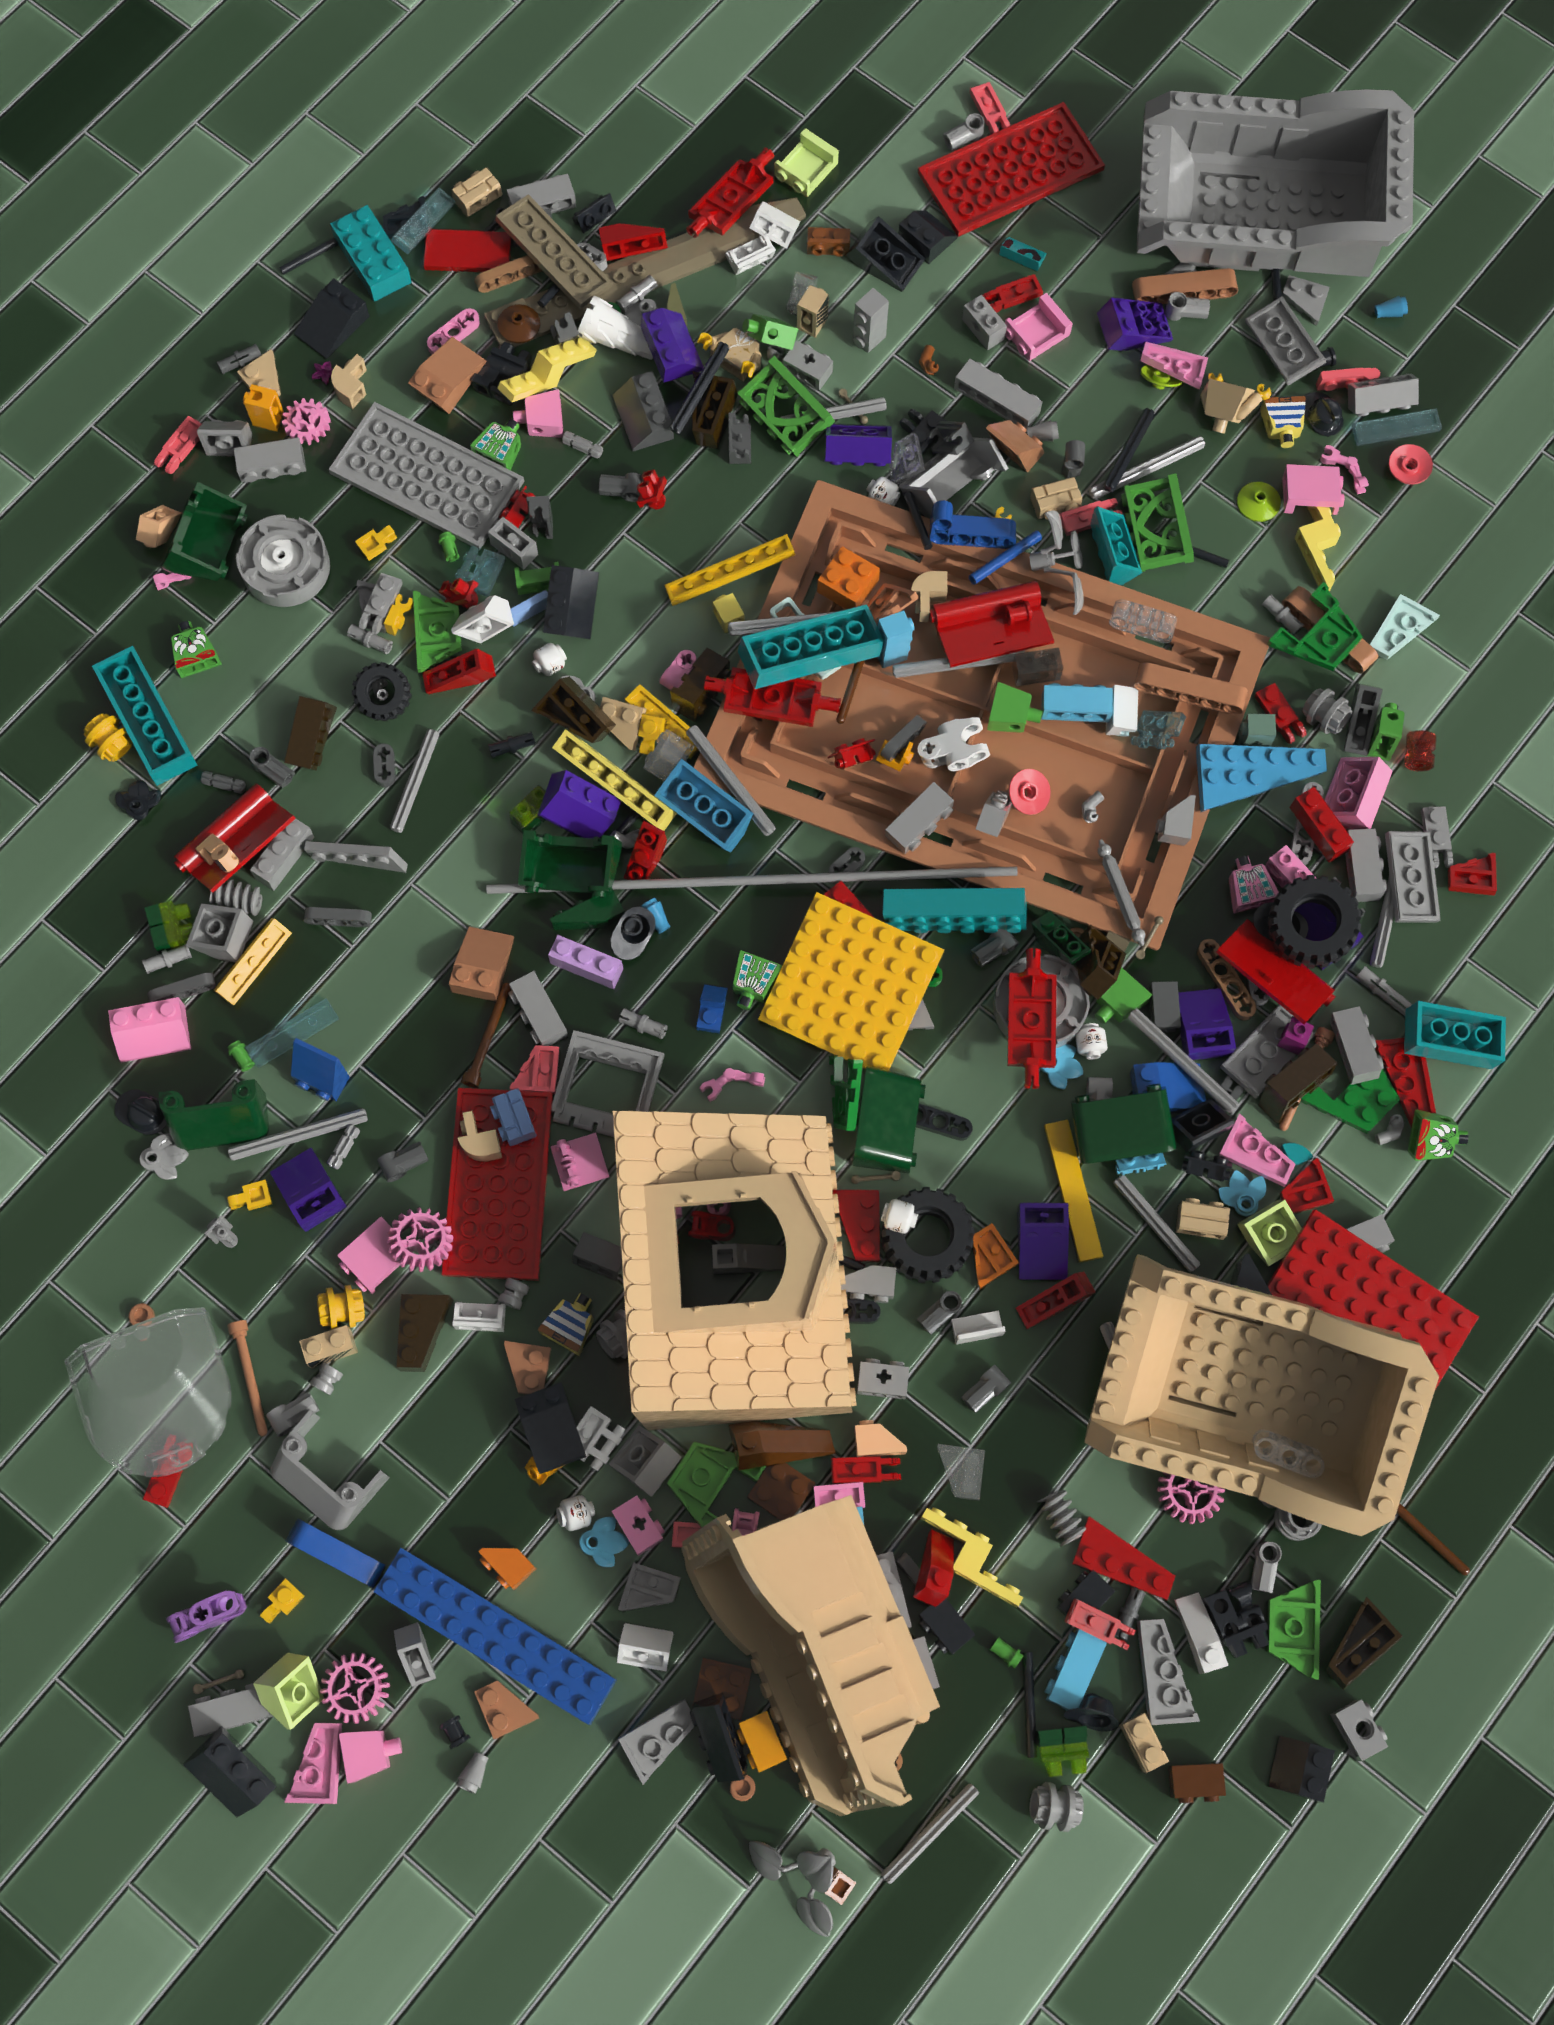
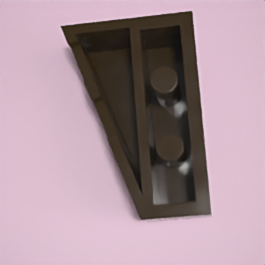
M693 371L694 383L700 375L699 372ZM714 376L695 407L692 431L697 445L718 449L729 420V413L732 412L738 396L734 379Z
M706 648L692 664L693 669L689 675L685 673L681 677V680L684 682L680 687H673L670 691L672 710L693 722L699 716L702 717L708 708L707 703L718 694L716 691L704 690V683L707 681L705 680L706 676L726 679L731 674L730 660L709 648Z
M570 676L560 678L531 710L545 716L555 724H560L567 728L568 731L591 743L602 741L616 726Z
M299 696L284 763L317 770V767L322 762V752L337 709L336 706L327 702Z
M1090 924L1078 938L1091 949V953L1076 962L1079 982L1083 990L1089 996H1094L1099 1000L1117 981L1126 953Z
M1317 1043L1310 1049L1306 1047L1299 1053L1298 1059L1294 1062L1288 1061L1282 1067L1279 1074L1273 1073L1267 1078L1258 1106L1279 1124L1283 1120V1115L1291 1106L1295 1109L1300 1104L1298 1101L1307 1093L1311 1094L1332 1075L1337 1062Z
M401 1294L396 1363L399 1371L425 1372L438 1335L443 1328L445 1318L453 1303L450 1295Z
M1368 1597L1362 1603L1325 1670L1342 1690L1348 1687L1402 1638L1398 1630Z

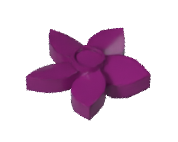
M327 361L323 365L314 363L317 372L313 374L312 379L322 377L323 383L327 385L333 371L331 362Z

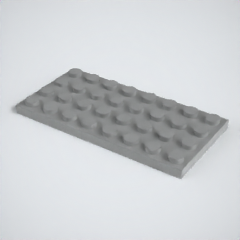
M376 402L373 403L328 469L331 475L443 532H451L457 539L478 550L482 548L489 537L488 531L500 520L499 516L503 513L505 507H508L512 502L510 499L515 491L519 490L525 482L523 476Z

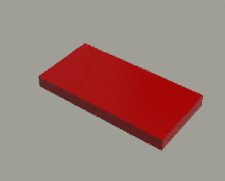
M427 229L424 270L485 272L510 262L512 238L507 232Z

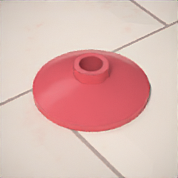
M1407 444L1396 448L1389 458V469L1398 481L1413 485L1422 483L1430 476L1433 462L1425 449L1417 445Z
M1025 769L1013 776L1009 785V797L1012 805L1019 812L1026 815H1034L1043 811L1049 803L1050 786L1042 773L1034 769ZM1024 789L1028 791L1027 797L1025 796Z

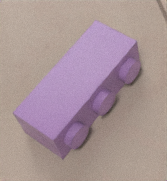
M557 935L548 954L550 964L611 989L615 988L623 971L622 960L560 935Z

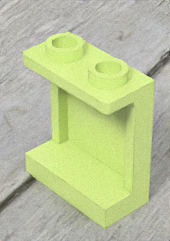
M805 128L800 134L798 145L782 162L777 160L774 163V175L781 182L790 185L797 193H802L808 197L838 164L839 150Z

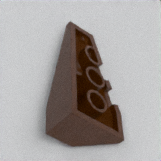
M760 1421L729 1425L738 1470L835 1454L830 1430Z

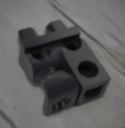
M504 342L499 349L493 347L491 354L486 359L487 362L479 373H475L471 378L475 392L491 399L493 397L512 406L513 402L498 389L500 381L529 372V365L532 361L531 353L521 350L518 356H514L515 349L507 342Z
M1249 1581L1241 1582L1202 1598L1222 1646H1227L1233 1658L1248 1653L1242 1641L1246 1638H1251L1255 1649L1269 1645L1266 1630L1269 1628L1264 1620L1260 1606L1252 1604V1585ZM1228 1594L1238 1599L1237 1604L1240 1607L1238 1612H1235Z

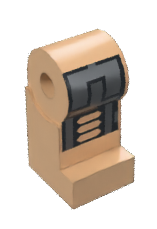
M213 833L195 848L209 865L215 862L223 872L233 870L239 863L238 857L230 850L228 845Z

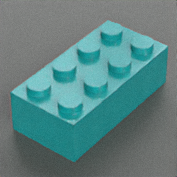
M368 205L330 223L333 236L337 240L339 247L374 302L412 283L408 267Z
M1417 1001L1405 1009L1404 1054L1486 1069H1493L1505 1062L1506 1017Z

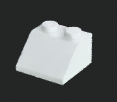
M493 595L487 597L480 604L470 607L468 611L459 616L451 628L452 633L481 644L514 625L508 600Z

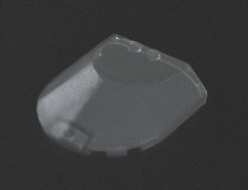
M204 1307L174 1309L82 1344L64 1360L82 1423L91 1445L105 1461L122 1472L130 1475L160 1477L186 1469L206 1455L205 1451L214 1441H218L226 1426L225 1420L228 1408L231 1407V1387L209 1313Z

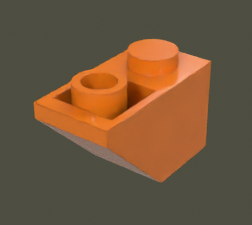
M481 1548L478 1551L483 1556L479 1559L489 1571L492 1568L496 1570L499 1574L496 1579L506 1589L510 1586L515 1590L536 1570V1567L517 1548Z

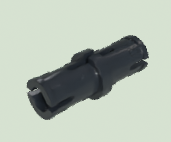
M532 731L515 737L511 735L506 740L488 744L492 758L512 752V754L517 753L519 749L536 745Z

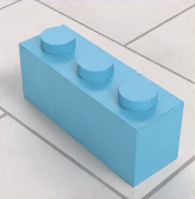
M901 611L881 618L878 621V629L885 641L880 656L877 657L882 669L906 661L911 650L910 643L912 641L914 624L910 617L907 618L905 611Z
M1057 683L1044 685L1041 720L1110 722L1113 713V688H1106L1103 685L1084 687L1080 684L1061 686Z
M1077 1629L1075 1633L1071 1631L1065 1643V1646L1069 1648L1065 1656L1060 1655L1055 1669L1058 1670L1055 1680L1050 1678L1046 1686L1045 1693L1048 1694L1046 1700L1065 1710L1079 1708L1107 1642L1080 1629Z

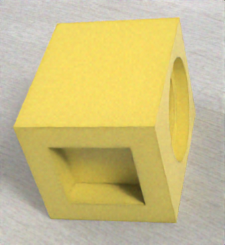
M733 593L721 595L713 601V613L724 633L728 632V624L730 622L745 621V614Z

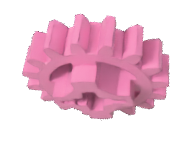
M302 398V403L299 404L297 401H294V407L287 406L289 413H283L284 420L282 421L287 436L290 435L291 439L299 437L301 444L307 441L308 445H311V440L313 439L318 443L319 436L326 437L324 430H330L329 423L331 420L327 408H323L321 402L315 405L314 399L311 398L309 403H307L305 398Z

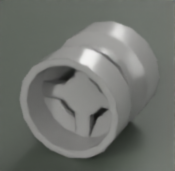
M507 1278L505 1283L506 1289L500 1294L498 1301L508 1307L520 1310L523 1304L522 1298L524 1295H527L529 1287L517 1280Z
M322 1362L318 1373L320 1376H314L310 1384L322 1392L331 1395L334 1391L332 1384L340 1381L343 1374Z

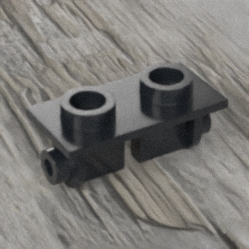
M611 194L600 195L597 200L589 204L588 208L585 207L581 211L574 213L572 220L576 225H580L583 234L617 211Z
M1191 1150L1190 1153L1185 1152L1184 1158L1189 1160H1183L1181 1170H1185L1187 1174L1202 1177L1204 1168L1209 1169L1207 1178L1221 1182L1224 1180L1229 1181L1231 1171H1226V1169H1232V1162H1228V1158L1215 1155L1214 1158L1206 1157L1204 1152L1198 1150Z

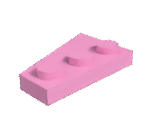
M1145 342L1140 361L1200 390L1208 357Z
M1239 1113L1219 1156L1226 1157L1228 1161L1285 1187L1296 1164L1275 1145L1269 1143L1262 1136V1133L1247 1123L1246 1119Z
M314 1723L303 1752L304 1757L299 1770L295 1773L293 1786L290 1793L287 1794L284 1803L337 1804L341 1750L339 1734L342 1733V1724Z

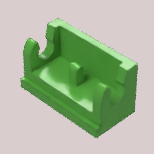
M554 562V565L559 566V563ZM519 567L514 568L518 595L538 593L544 590L548 591L551 567L520 571Z

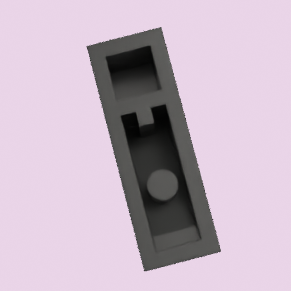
M1360 683L1356 684L1351 704L1352 716L1348 722L1344 745L1345 752L1367 756L1382 688Z

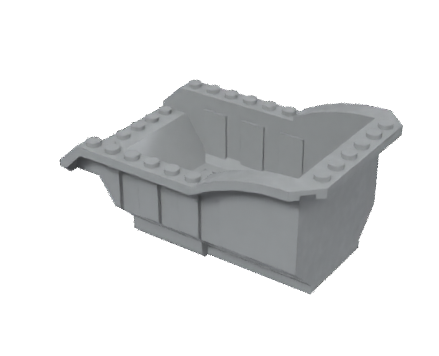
M1367 89L1322 93L1301 98L1300 101L1169 91L1147 101L1143 118L1137 253L1146 254L1162 246H1168L1182 264L1192 263L1197 267L1231 268L1248 271H1259V269L1273 270L1274 268L1297 272L1370 277L1381 247H1388L1402 233L1405 234L1409 231L1413 224L1414 110L1392 90Z

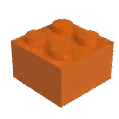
M842 546L818 579L817 593L846 610L861 606L878 583L880 568Z

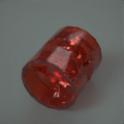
M1416 730L1406 735L1405 747L1407 751L1405 752L1404 766L1412 771H1428L1433 769L1435 754L1432 752L1436 749L1437 739L1434 733Z

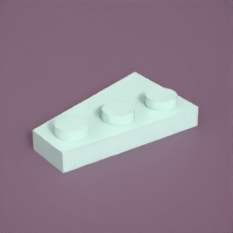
M1400 594L1370 645L1380 657L1388 660L1435 622L1440 615Z

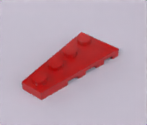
M1405 1038L1376 1040V1050L1381 1056L1391 1084L1400 1098V1104L1411 1128L1415 1110L1436 1114L1426 1057L1404 1054Z
M1088 1516L1085 1524L1086 1530L1080 1538L1072 1564L1088 1571L1094 1570L1101 1576L1168 1600L1175 1575Z

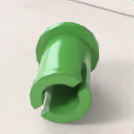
M451 532L440 534L438 542L442 545L446 561L453 562L458 560L460 556L454 542L456 537Z
M235 1041L228 1046L229 1056H233L242 1072L251 1069L255 1065L246 1052L244 1043Z
M998 1637L990 1649L991 1652H994L1006 1661L1008 1667L1016 1668L1023 1658V1655L1020 1653L1021 1650L1018 1649L1016 1651L1000 1637Z

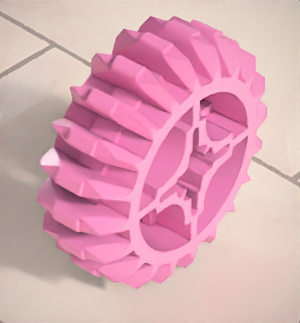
M419 1207L415 1214L409 1209L407 1216L401 1213L398 1217L399 1221L393 1220V1228L388 1230L390 1237L387 1238V1244L391 1245L388 1251L389 1253H395L393 1256L394 1261L401 1260V1267L409 1264L410 1271H413L414 1267H419V1272L421 1273L424 1270V1266H427L431 1271L433 1270V1263L440 1266L442 1264L441 1259L446 1260L449 1254L447 1252L452 1250V1245L450 1244L453 1242V1235H450L452 1229L451 1226H445L447 1224L446 1218L439 1220V1212L432 1216L430 1215V1208L426 1210V1213H422ZM421 1225L427 1226L431 1229L423 1228ZM411 1227V1235L401 1241V1234ZM416 1237L421 1238V1240L424 1239V1245L423 1242L416 1241ZM439 1239V1246L429 1253V1245L433 1244L434 1240ZM410 1251H416L417 1253H419V1255L411 1253Z
M1165 1472L1163 1474L1167 1478H1158L1160 1483L1165 1484V1486L1157 1488V1492L1165 1493L1164 1496L1158 1498L1159 1502L1167 1500L1168 1504L1163 1507L1164 1511L1172 1508L1173 1511L1170 1517L1174 1518L1179 1513V1522L1181 1523L1186 1520L1187 1516L1189 1524L1195 1523V1516L1199 1523L1204 1522V1515L1209 1519L1212 1518L1213 1513L1211 1510L1216 1512L1220 1510L1215 1502L1222 1503L1224 1501V1498L1217 1495V1493L1225 1492L1224 1488L1202 1485L1198 1481L1185 1478L1183 1484L1172 1486L1176 1475ZM1189 1482L1193 1489L1199 1490L1198 1492L1192 1494L1193 1497L1191 1496V1493L1189 1491L1182 1490L1190 1486ZM1173 1493L1181 1495L1185 1499L1188 1509L1178 1504ZM1210 1494L1206 1505L1202 1509L1195 1510L1198 1496Z
M351 1653L350 1661H348L345 1655L341 1656L342 1665L337 1661H333L332 1665L336 1670L326 1669V1674L331 1677L330 1679L321 1680V1683L328 1684V1689H321L320 1693L328 1694L329 1696L324 1698L322 1703L328 1704L331 1702L332 1705L328 1707L327 1712L331 1713L337 1709L334 1718L339 1720L344 1714V1723H349L351 1716H353L354 1724H359L360 1715L364 1721H369V1711L372 1715L376 1716L378 1711L375 1709V1706L377 1705L381 1708L385 1706L379 1700L380 1697H389L388 1693L382 1692V1688L390 1687V1683H382L381 1681L388 1677V1674L386 1672L378 1673L383 1668V1665L377 1664L373 1667L376 1660L374 1657H371L366 1663L367 1656L363 1653L360 1655L359 1661H357L356 1653ZM352 1667H363L369 1671L372 1677L360 1680L356 1673L353 1672ZM345 1671V1685L336 1692L337 1680ZM353 1681H355V1684H364L357 1689V1696L353 1692H347L353 1687ZM375 1684L373 1697L365 1705V1691ZM351 1697L354 1703L357 1704L358 1710H349L342 1706L338 1700Z

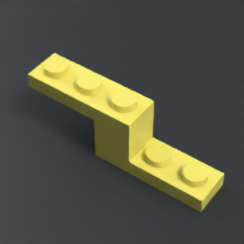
M578 337L540 350L537 353L531 371L500 381L498 389L511 402H515L557 387L565 366L594 357L597 349L589 341Z
M1307 506L1314 523L1299 527L1295 540L1318 587L1325 582L1329 587L1328 591H1330L1335 581L1333 571L1328 568L1322 550L1336 545L1340 537V528L1337 523H1334L1329 507Z
M932 1507L931 1510L926 1508L921 1520L964 1543L954 1562V1573L1017 1608L1023 1599L1022 1596L1018 1595L1020 1590L1010 1584H1006L1004 1587L997 1583L998 1578L989 1572L984 1571L983 1574L979 1572L993 1546L988 1543L990 1539L979 1532H976L975 1535L966 1530L968 1526L958 1520L953 1522L944 1518L946 1514L937 1508Z

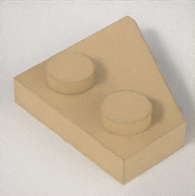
M269 350L237 371L238 376L249 389L251 384L276 390L278 396L281 395L275 356L272 350Z
M603 697L600 708L616 724L611 732L628 749L635 751L639 739L638 733L642 714L646 713V708Z

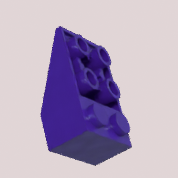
M1110 298L1097 312L1109 350L1128 351L1144 347L1145 342L1161 344L1173 340L1162 303Z
M1221 988L1179 992L1181 1027L1179 1029L1183 1052L1192 1060L1231 1056L1236 1049L1232 1023Z
M312 1148L307 1149L270 1172L291 1212L305 1232L347 1207Z
M1020 1203L1017 1208L1019 1280L1066 1279L1068 1275L1069 1242L1068 1203Z

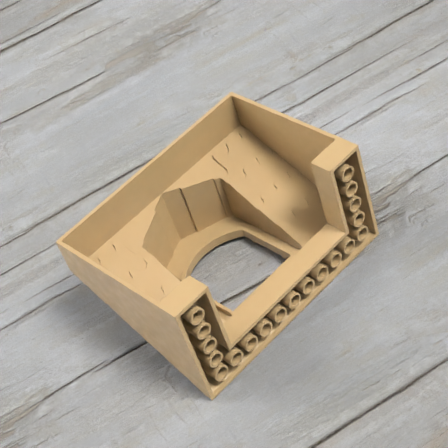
M613 1111L631 1411L647 1430L852 1413V1406H857L855 1388H850V1382L854 1381L853 1363H848V1357H852L850 1338L846 1339L845 1333H850L848 1314L843 1312V1309L848 1308L846 1289L841 1290V1285L846 1284L844 1265L839 1266V1261H843L844 1258L842 1241L837 1242V1237H842L840 1217L835 1218V1213H839L838 1194H833V1190H837L836 1171L831 1170V1167L835 1166L833 1146L829 1147V1143H833L832 1125L826 1122V1116ZM761 1200L779 1221L786 1241L785 1268L780 1283L768 1301L682 1308L675 1207Z

